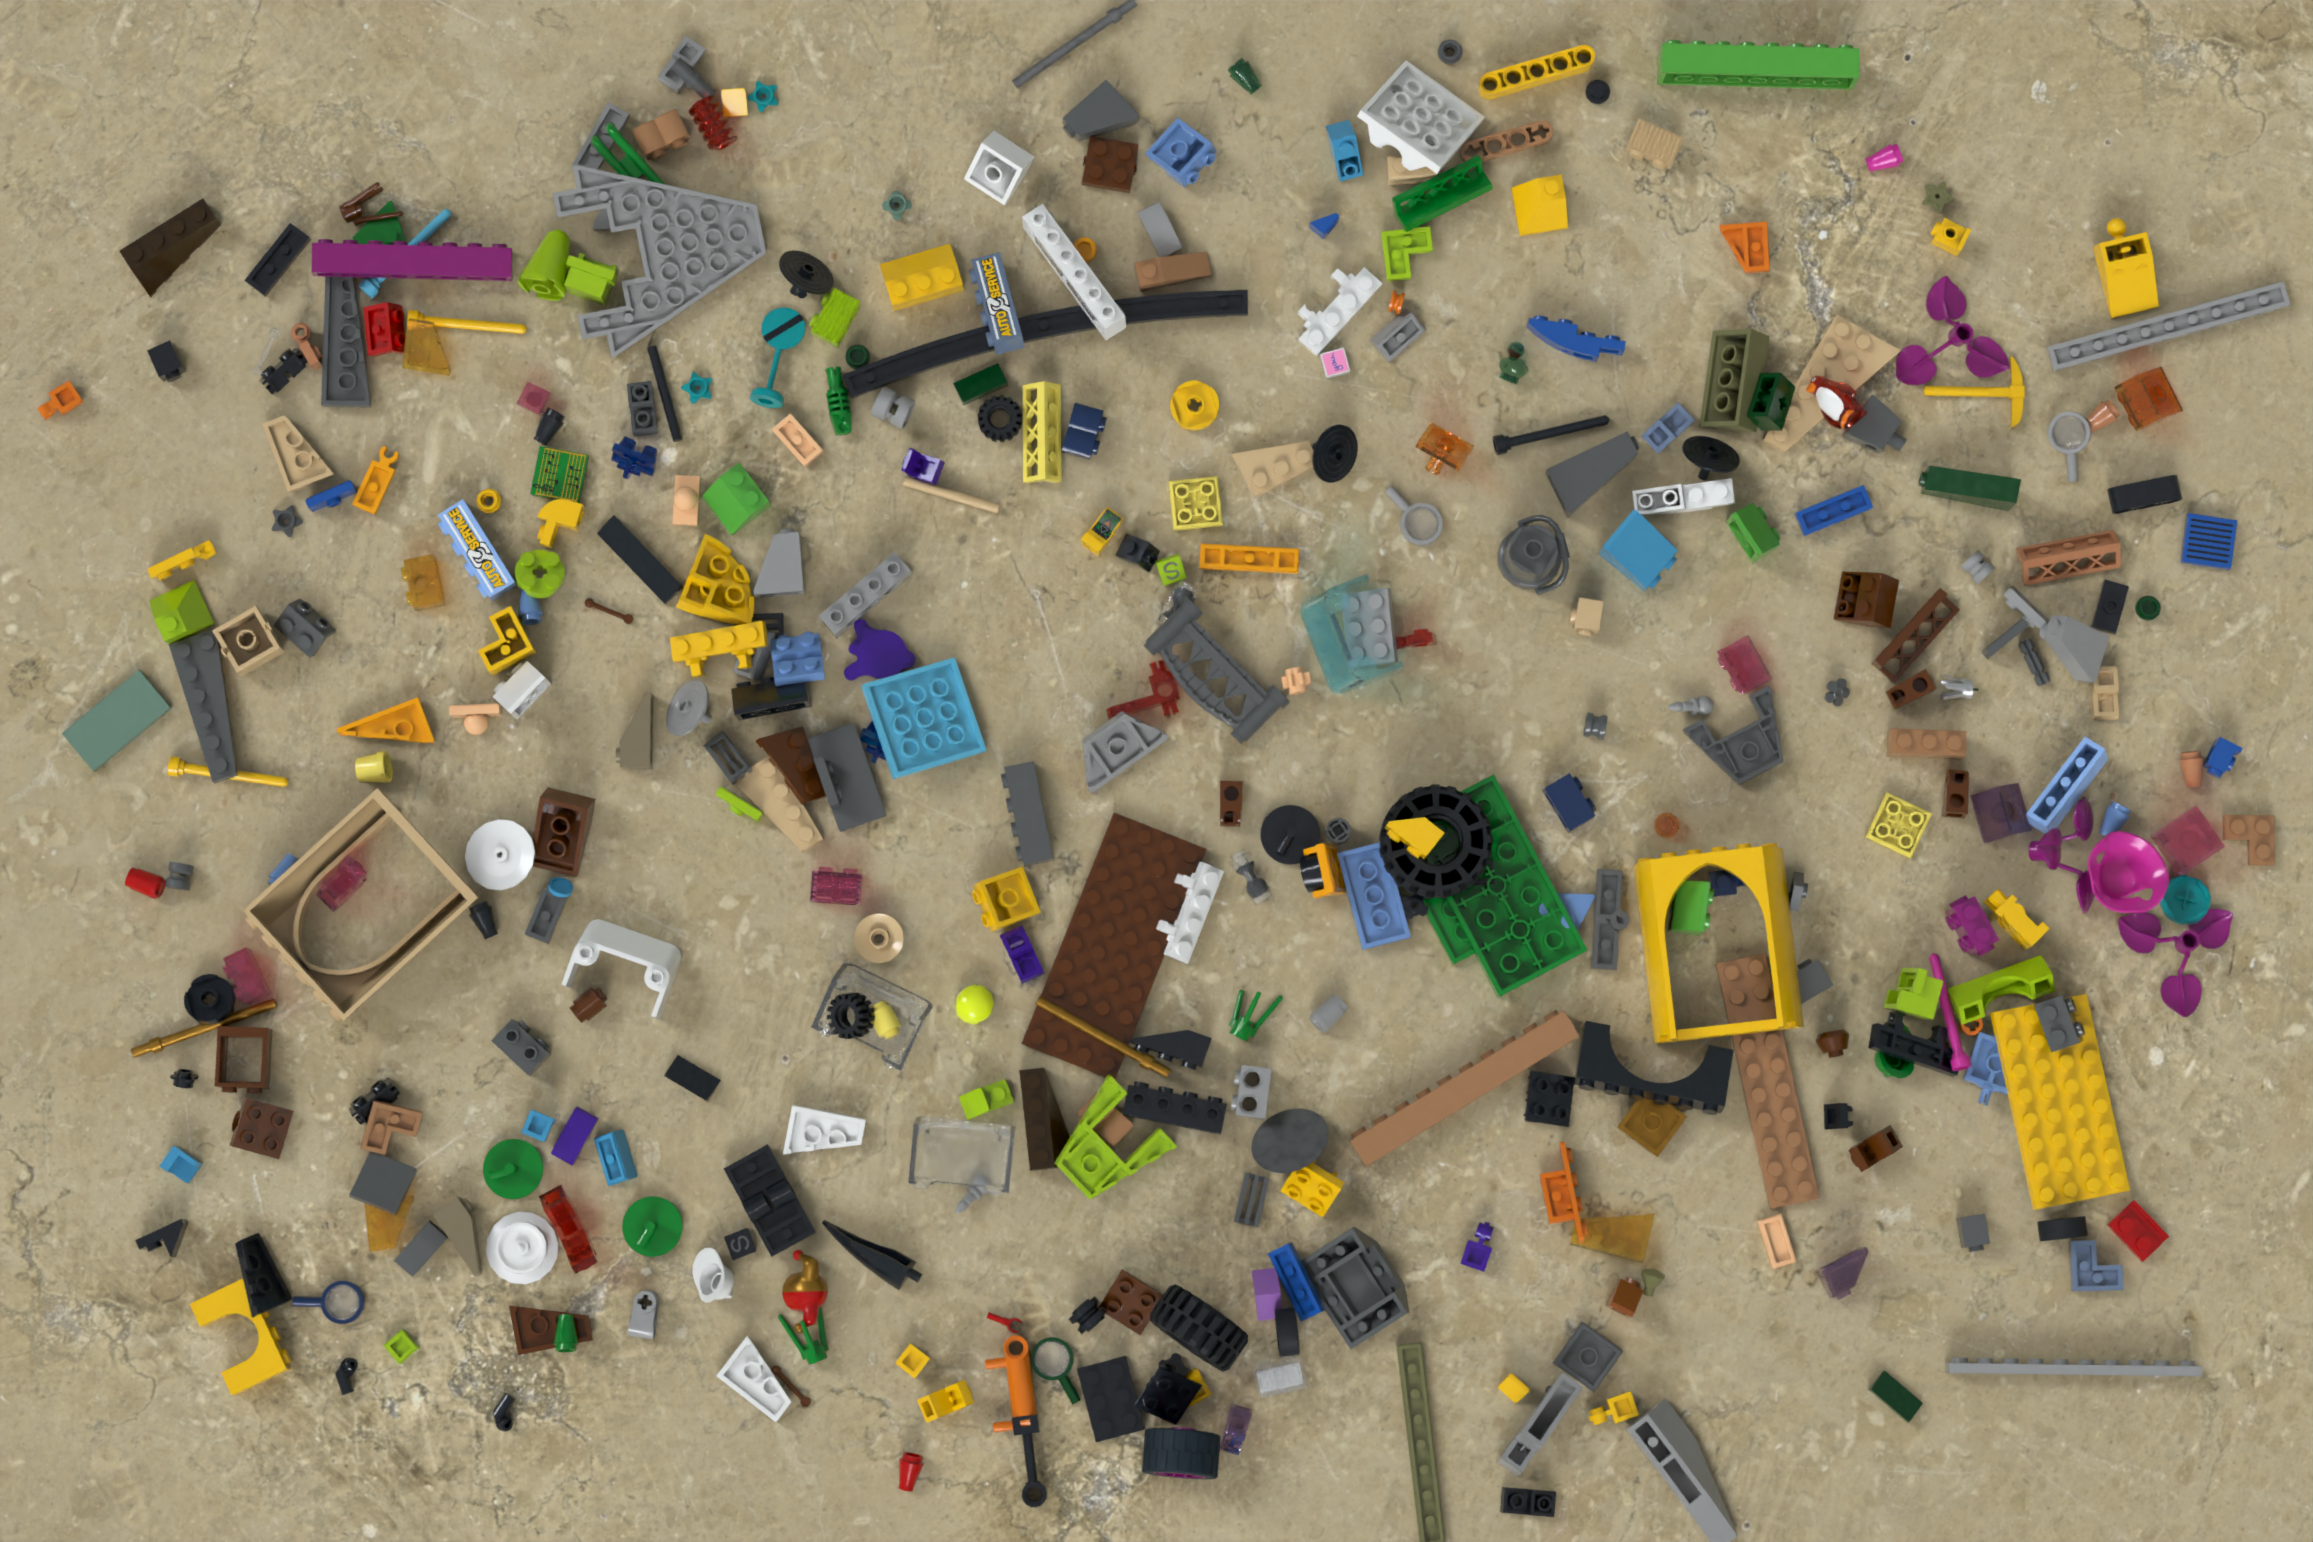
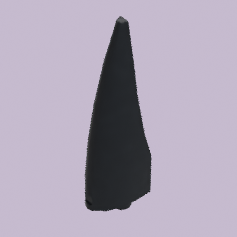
M826 1220L822 1222L832 1236L853 1257L897 1290L902 1288L907 1278L917 1283L921 1279L923 1274L913 1269L916 1262L894 1249L860 1238Z

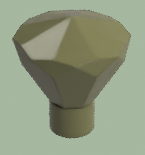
M1643 1269L1641 1272L1645 1285L1643 1294L1653 1297L1655 1288L1664 1280L1665 1275L1656 1269Z

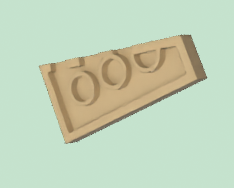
M768 756L751 766L753 771L744 774L745 777L742 779H737L735 784L801 852H804L824 839L804 805L796 798L785 783L784 776L776 766L772 765Z

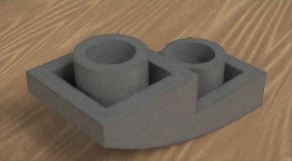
M645 381L627 384L633 436L658 434L652 382Z
M429 1220L394 1259V1262L413 1277L448 1237L438 1226Z

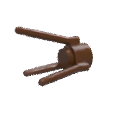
M376 182L339 206L344 220L347 223L353 221L355 226L364 222L399 217L403 215V212L362 217V214L365 213L362 203L383 191V188L379 187V182Z

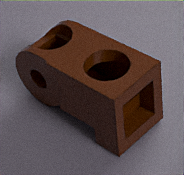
M1924 669L1885 693L1895 710L1935 691L1936 687L1927 670Z
M1947 769L1942 817L1964 819L1968 814V771Z
M1220 781V826L1240 827L1243 781Z

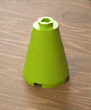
M555 229L546 234L519 276L518 285L525 292L529 293L531 289L537 292L536 297L549 301H560L562 297H565L567 289L564 283L568 275L566 262L570 255L571 240L566 232Z

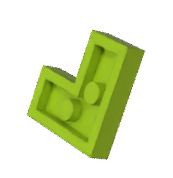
M1430 226L1414 228L1408 232L1404 229L1381 232L1386 281L1411 279L1409 255L1433 252Z

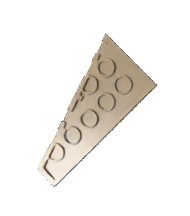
M1836 314L1795 384L1796 388L1783 430L1768 431L1763 442L1785 453L1827 416L1817 402L1816 392L1818 388L1824 387L1833 391L1843 402L1892 358L1899 354L1901 350ZM1810 383L1816 385L1813 393L1806 391Z

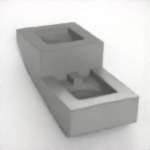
M685 36L672 53L671 60L659 74L658 81L679 93L685 82L670 68L681 58L691 69L695 70L706 52V48Z
M1160 202L1137 212L1159 257H1165L1183 248Z

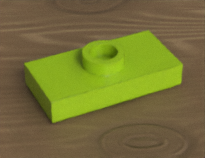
M719 787L715 794L718 798L730 805L728 809L741 817L744 813L758 823L762 820L764 815L760 810L725 788Z

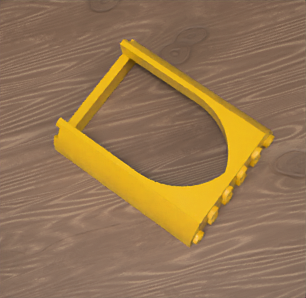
M1751 843L1736 845V849L1727 850L1726 846L1711 848V852L1702 853L1701 849L1686 851V855L1677 856L1676 852L1661 854V858L1637 859L1638 863L1634 865V875L1654 1044L1804 1027L1783 849L1777 847V843H1767L1758 847H1752ZM1707 865L1726 870L1739 878L1754 894L1762 909L1767 932L1777 1019L1680 1030L1676 1028L1666 942V921L1671 902L1681 885L1692 874Z

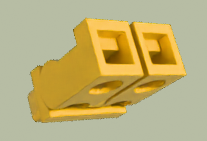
M1997 889L1983 902L1992 911L1989 917L1993 921L1997 920L1998 924L2025 951L2032 947L2050 928L2044 922L2036 925L2026 915L2023 906L2015 903L2018 899L2013 894L2007 898Z

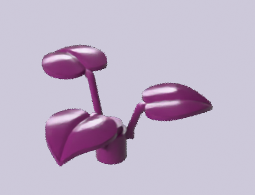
M1948 276L1942 277L1930 289L1926 299V310L1933 320L1940 321L1945 319L1947 324L1954 326L1949 331V341L1929 355L1919 345H1909L1903 348L1898 354L1896 361V377L1904 384L1921 385L1930 381L1937 371L1935 363L1930 359L1951 344L1956 347L1966 344V349L1970 351L1966 356V365L1969 371L1977 377H1991L2010 369L2005 353L1994 340L1985 336H1979L1972 340L1973 329L1970 325L1966 323L1960 324L1959 321H1952L1964 314L1967 305L1964 294L1952 283Z
M2082 797L2074 810V826L2076 831L2071 835L2062 837L2059 828L2050 829L2040 841H2031L2029 845V858L2031 861H2045L2051 870L2059 867L2076 873L2079 877L2076 883L2077 897L2083 912L2082 914H2086L2095 896L2091 887L2089 871L2083 873L2081 870L2060 863L2063 841L2078 838L2079 836L2082 841H2086L2092 833V809L2086 797Z
M2208 909L2204 918L2197 923L2188 925L2189 930L2183 932L2178 937L2158 938L2161 933V924L2150 913H2133L2120 917L2118 920L2120 935L2131 950L2145 954L2150 953L2154 949L2155 942H2175L2176 950L2184 954L2178 971V977H2167L2160 989L2163 1002L2182 1017H2188L2196 1010L2202 994L2201 984L2196 976H2183L2190 953L2199 944L2207 949L2221 947L2229 937L2233 913L2222 909Z

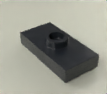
M2106 579L2103 581L2091 624L2092 628L2116 634L2129 586Z

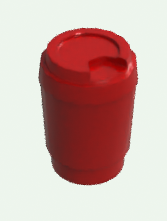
M132 867L126 876L125 886L156 899L160 898L164 892L166 880L160 875Z

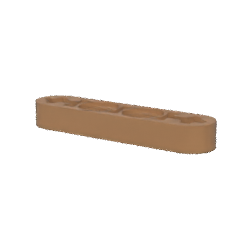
M1537 121L1474 139L1462 146L1460 158L1463 162L1471 159L1470 155H1465L1468 148L1471 147L1473 151L1480 150L1481 143L1484 144L1486 156H1483V151L1477 152L1475 156L1479 155L1482 162L1545 145L1552 138L1553 128L1546 121ZM1539 127H1542L1543 131H1548L1545 138H1542L1541 135L1533 136V142L1530 143L1527 130H1531L1530 135L1537 133ZM1516 133H1520L1525 137V143L1521 146L1513 144L1511 137ZM1492 140H1497L1501 143L1502 149L1499 152H1491L1488 148V143Z

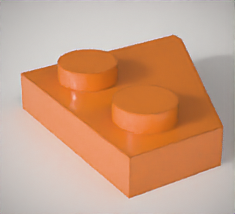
M1767 221L1719 225L1722 235L1745 274L1770 272Z

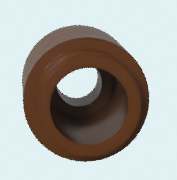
M590 987L573 1001L574 1004L569 1008L577 1019L583 1023L585 1020L589 1021L607 1007L605 1001L608 998L600 988L594 990Z

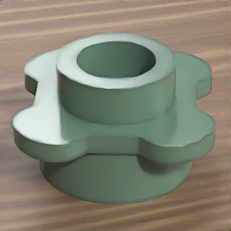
M894 191L888 200L883 202L882 207L883 210L889 211L892 214L893 219L900 220L902 219V214L906 210L911 209L912 203L910 200H906L900 191Z

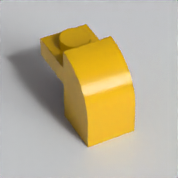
M557 499L543 506L537 516L540 521L546 522L545 525H541L538 532V539H540L542 547L553 548L559 526L574 531L579 530L585 511L583 504L566 499Z
M964 1379L917 1399L926 1423L971 1405L974 1403V1400L972 1398V1391Z

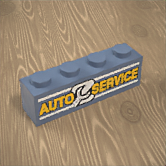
M1000 252L972 259L973 269L969 270L972 284L977 283L979 290L974 292L977 304H983L984 311H980L983 326L988 325L990 332L985 333L989 347L994 346L996 355L1025 348Z

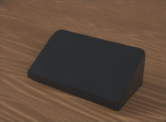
M677 1055L664 1075L709 1102L721 1081Z

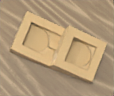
M2100 666L2096 682L2091 683L2093 720H2118V667Z

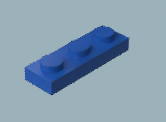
M1864 485L1798 511L1794 515L1805 537L1871 510L1873 505Z
M1290 1242L1268 1253L1300 1321L1302 1322L1324 1311L1325 1308L1293 1243Z

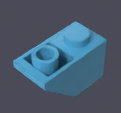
M1346 120L1327 125L1326 131L1339 181L1363 176L1356 134L1350 121Z

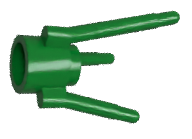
M1240 990L1233 1017L1229 1023V1026L1232 1027L1229 1033L1245 1041L1248 1040L1249 1036L1254 1038L1259 1027L1281 1002L1282 996H1278L1252 1027L1253 1022L1249 1019L1258 1003L1261 992L1258 991L1245 1017L1240 1016L1238 1019L1244 991Z
M821 1307L819 1308L817 1318L821 1344L818 1340H812L805 1321L802 1320L800 1325L807 1344L803 1347L781 1314L778 1315V1319L800 1351L803 1360L807 1359L810 1365L827 1358L825 1351H828L829 1348L826 1343Z

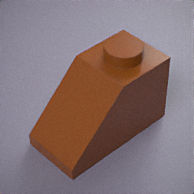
M1626 1277L1625 1280L1619 1279L1605 1306L1626 1317H1633L1644 1290L1638 1288L1639 1282L1629 1277Z

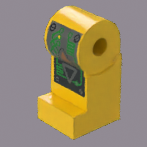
M1107 507L1089 531L1080 539V543L1099 557L1116 534L1115 532L1122 524L1124 517L1110 507Z

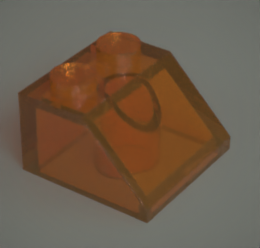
M2162 367L2137 374L2114 387L2117 392V398L2123 404L2128 414V420L2136 431L2148 428L2183 411Z

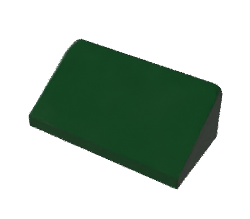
M998 363L953 383L963 406L1008 386V382Z
M1885 1370L1868 1388L1872 1394L1906 1423L1912 1420L1923 1404Z

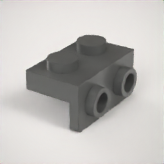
M297 599L288 604L273 625L309 658L315 656L324 641L336 631L327 619L321 617L312 609L309 603L302 599Z
M2067 994L2034 1005L2051 1052L2084 1041L2082 1037L2085 1035L2083 1025L2080 1021H2076L2074 1015L2076 1006L2071 997L2068 998Z

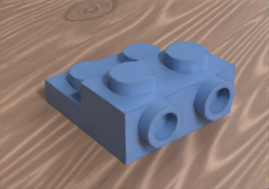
M1177 118L1145 154L1151 161L1165 170L1169 177L1185 188L1188 183L1193 184L1197 181L1199 171L1204 166H1210L1214 162L1217 151L1209 140Z
M808 631L804 632L801 636L789 637L781 635L777 639L770 640L775 686L825 679L820 633L814 634Z

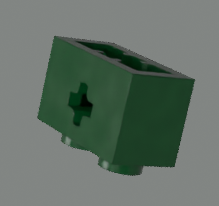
M1760 373L1747 417L1761 431H1782L1796 387L1782 373Z

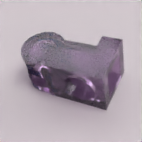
M1231 1403L1220 1444L1221 1451L1239 1456L1253 1409Z

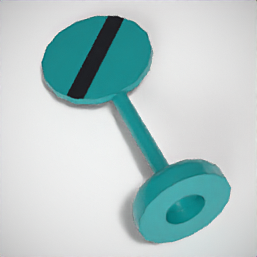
M790 308L772 310L765 316L762 322L761 332L764 340L776 349L767 387L754 388L750 393L749 399L763 407L781 408L783 406V395L772 389L781 351L795 347L802 341L805 335V323L802 316Z

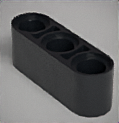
M2177 475L2107 489L2112 514L2182 500Z

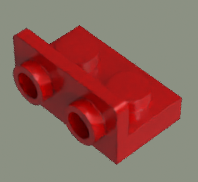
M385 302L363 307L368 356L375 357L393 352L399 354L406 353L407 340L404 333V312L402 306Z

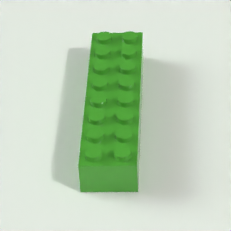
M1668 40L1666 43H1662L1657 56V84L1853 90L1859 79L1860 48H1853L1852 45H1839L1838 48H1829L1827 44L1804 47V44L1793 43L1789 46H1779L1778 43H1766L1764 46H1755L1753 42L1730 45V42L1719 41L1715 45L1706 44L1705 41H1692L1691 44H1681L1679 40Z

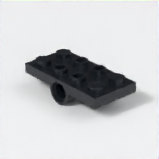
M768 1144L724 1168L748 1217L757 1229L771 1257L816 1233Z

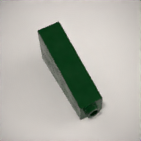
M1928 466L1925 472H1921L1918 486H1922L1921 494L2008 512L2017 504L2021 479Z

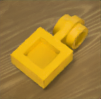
M1628 1391L1606 1399L1609 1408L1607 1410H1604L1603 1406L1589 1410L1590 1415L1588 1418L1589 1421L1593 1422V1425L1608 1421L1607 1416L1611 1415L1613 1422L1616 1424L1636 1417L1639 1413L1632 1393Z

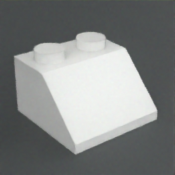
M993 131L981 143L964 180L1005 205L1025 177L1035 157L996 131Z
M528 661L524 664L519 663L511 672L513 676L507 682L502 681L494 689L495 695L493 698L517 720L551 685Z

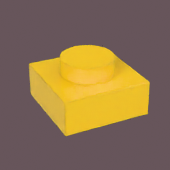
M910 1343L895 1364L915 1379L931 1358Z

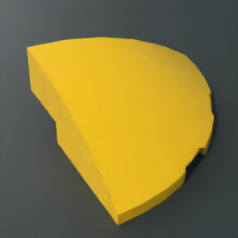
M707 534L704 535L676 608L720 622L736 625L751 623L754 613V596L751 595L749 586L750 577L743 564L739 565L731 555V550L714 537Z

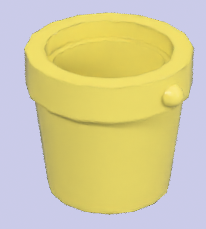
M386 750L357 758L355 761L356 776L360 783H390L392 781V762Z

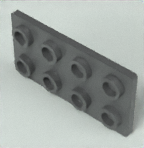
M851 723L808 738V743L814 757L813 760L839 831L843 832L885 817L886 812L855 724Z

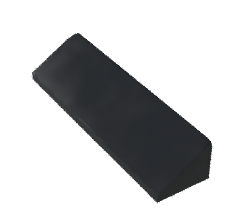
M615 515L597 533L665 605L683 589V586Z

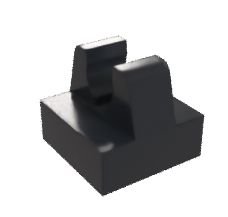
M1847 1103L1824 1104L1825 1129H1846L1852 1126L1853 1121H1848V1112L1853 1111V1108L1848 1106Z

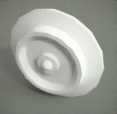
M501 819L485 823L477 829L468 841L465 853L467 870L475 882L487 889L500 891L515 887L523 881L532 869L535 858L533 839L526 829L514 821Z
M516 1212L504 1216L493 1226L487 1238L486 1254L491 1268L499 1277L510 1283L529 1284L540 1280L551 1271L558 1256L559 1243L554 1229L544 1218L534 1213Z

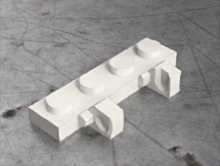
M1365 267L1356 277L1351 273L1347 277L1338 268L1330 278L1335 279L1339 283V295L1323 313L1319 310L1315 314L1314 311H1309L1305 304L1298 311V315L1306 321L1303 326L1307 329L1298 341L1316 357L1382 286L1383 283Z
M1199 861L1196 872L1192 873L1191 877L1177 873L1174 883L1181 884L1187 888V892L1174 925L1169 924L1167 921L1159 920L1156 927L1157 930L1168 934L1166 939L1168 943L1164 955L1182 963H1189L1224 871Z

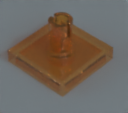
M1433 422L1429 424L1416 445V448L1431 456L1425 466L1428 472L1436 463L1432 471L1434 475L1440 473L1444 463L1459 471L1474 445Z

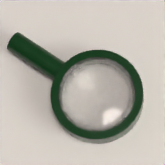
M1055 1337L1045 1338L1039 1341L1032 1350L1031 1365L1033 1370L1043 1379L1059 1380L1073 1405L1081 1399L1067 1376L1074 1362L1072 1349L1062 1339Z

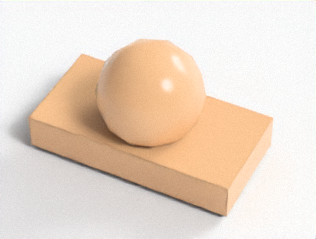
M675 475L673 525L698 526L700 476Z
M498 703L450 705L449 715L452 718H465L464 727L466 731L472 735H480L488 728L489 722L487 717L502 716V707Z

